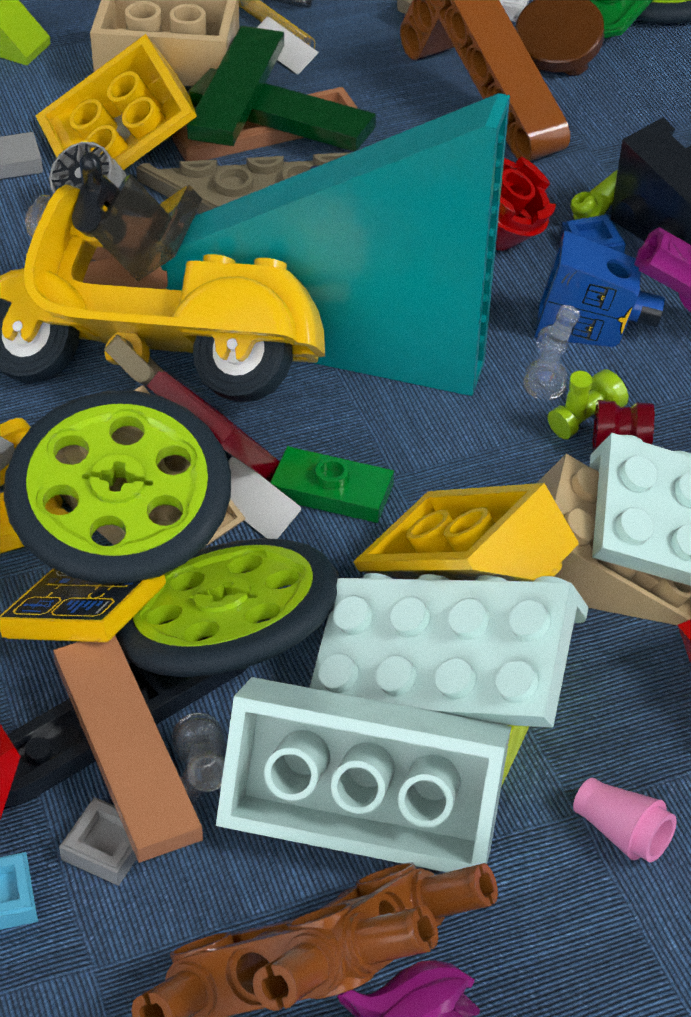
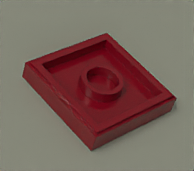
M157 372L147 385L148 388L156 395L186 407L211 429L226 452L271 482L280 463L277 458L213 406L167 372Z

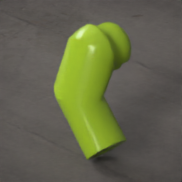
M618 169L589 192H580L572 198L570 209L575 220L601 216L606 213L613 204Z

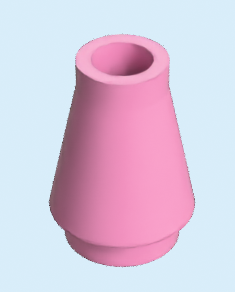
M589 778L582 784L573 803L575 813L586 818L631 860L643 858L648 862L657 860L668 847L676 829V816L666 810V804L663 800L607 785L595 778Z

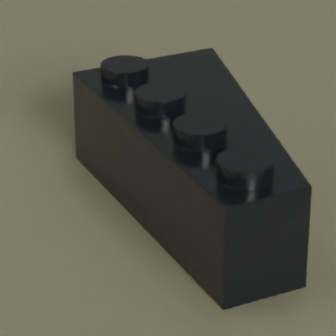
M663 117L622 139L611 220L644 242L649 233L660 227L691 245V145L685 148L672 136L675 128Z

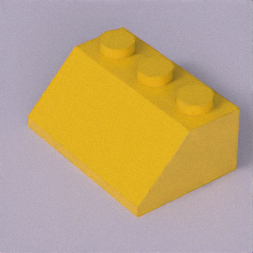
M545 483L438 490L425 493L360 554L353 563L359 572L378 573L401 579H418L419 576L424 574H435L449 580L475 581L478 576L493 575L507 581L534 582L536 578L541 576L554 577L562 568L561 562L574 550L579 542Z

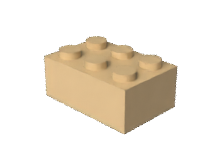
M101 0L90 31L94 72L146 34L174 69L183 86H194L210 68L217 69L237 34L239 30V0Z

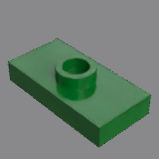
M287 446L270 483L298 505L378 523L394 484V470Z

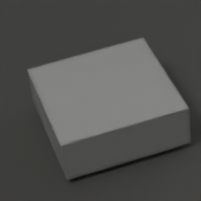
M34 132L0 137V179L43 172L42 160Z
M96 797L92 799L59 846L61 860L118 886L137 859L115 806Z

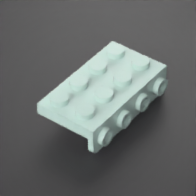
M611 433L590 455V467L599 472L592 558L691 586V453L671 451L643 442L636 436Z
M368 573L363 578H338L336 600L333 610L328 615L310 688L503 725L553 728L574 623L585 622L588 613V605L571 582L552 576H541L536 578L534 582L507 581L493 575L478 576L475 581L449 580L435 574H424L419 576L418 579H393L378 573Z

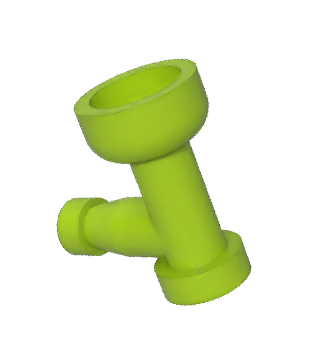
M602 369L592 377L585 371L573 372L570 376L565 407L557 406L548 413V423L553 432L562 439L572 437L578 432V425L595 414L597 400L615 401L620 407L627 405L629 400L628 391L620 377L608 369Z

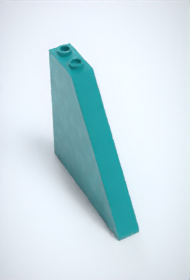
M495 94L184 220L173 240L168 239L162 250L161 269L167 271L168 285L166 289L182 291L186 263L188 261H203V256L207 254L232 258L236 261V264L254 265V259L271 258L287 264L286 270L290 271L309 292L320 314L324 329L325 356L318 357V362L315 364L473 396L485 363L510 95Z

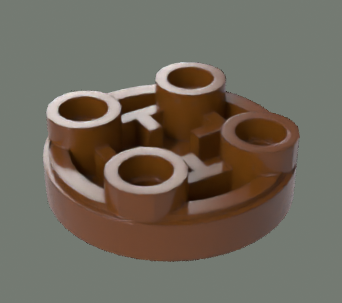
M534 0L522 10L515 26L518 35L538 69L548 72H565L571 76L580 75L586 71L588 63L598 54L604 41L602 14L590 0Z

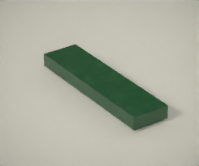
M240 26L195 109L197 117L187 124L188 139L234 146L284 47V32Z
M210 68L189 90L193 106L197 107L217 69ZM265 83L247 119L248 122L353 152L359 149L376 128L375 113Z

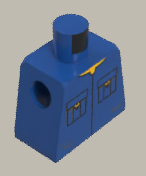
M564 231L538 304L534 337L544 340L614 347L620 343L628 321L657 327L662 316L665 298L640 291L641 272L639 267L634 265L636 258L577 234Z

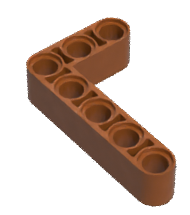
M412 0L400 27V39L405 53L412 60H417L455 47L483 99L498 93L510 95L506 142L517 159L522 156L531 162L565 150L569 146L570 130L566 118L499 0Z

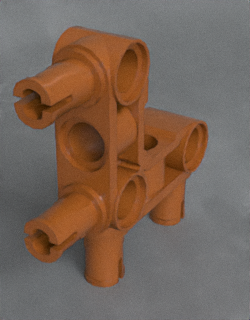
M413 862L398 864L359 879L355 882V886L339 894L338 898L319 910L296 919L234 933H217L192 941L170 953L173 964L167 971L165 981L136 997L132 1003V1017H229L263 1008L279 1011L283 1007L287 1009L300 1000L327 998L350 991L370 981L374 974L393 960L427 953L434 949L438 943L437 927L442 924L446 916L485 908L495 904L498 898L496 878L491 868L485 863L438 875L422 868L416 869Z

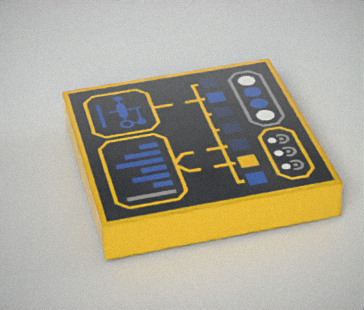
M53 568L0 615L1 636L7 639L108 643L166 584L165 575L133 583L98 584L72 578Z

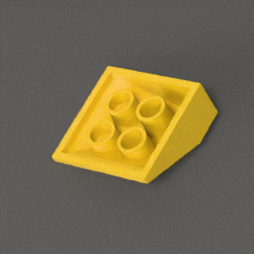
M146 34L35 115L56 157L71 145L80 142H94L104 147L123 170L197 117L190 96L179 77ZM122 115L123 125L131 133L126 141L116 130L118 125L114 118Z

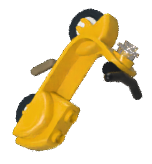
M91 152L85 153L79 162L82 179L81 189L65 184L58 188L53 196L41 195L29 207L26 213L25 224L27 233L32 237L26 255L24 268L10 270L0 275V371L10 378L25 383L47 381L60 374L74 358L79 339H86L105 343L104 353L106 360L113 365H120L135 381L144 385L148 384L158 371H164L150 357L149 349L193 353L196 370L201 381L222 398L235 402L258 401L273 393L287 377L292 361L317 363L318 357L325 356L324 329L314 301L301 282L290 271L286 270L287 264L276 259L256 258L254 259V265L236 264V261L232 258L222 255H204L203 261H188L186 263L182 291L83 283L96 248H112L121 240L123 234L122 226L117 221L120 212L142 221L150 220L155 214V207L151 202L119 189L102 173L101 159L98 155Z

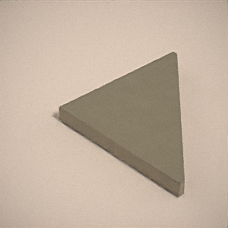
M350 152L314 154L313 161L284 162V156L246 158V164L218 166L217 160L180 161V168L157 169L151 166L150 163H143L136 167L137 181L201 214L310 170L311 166L325 164Z

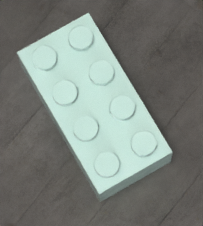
M251 677L235 694L233 699L216 826L402 864L413 862L417 867L442 872H450L482 863L487 864L491 850L511 726Z

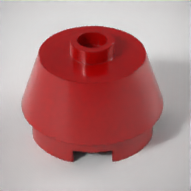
M522 156L516 162L504 158L495 250H508L542 233L547 228L549 217L556 208V203H550L545 192L550 185L549 180L533 163Z

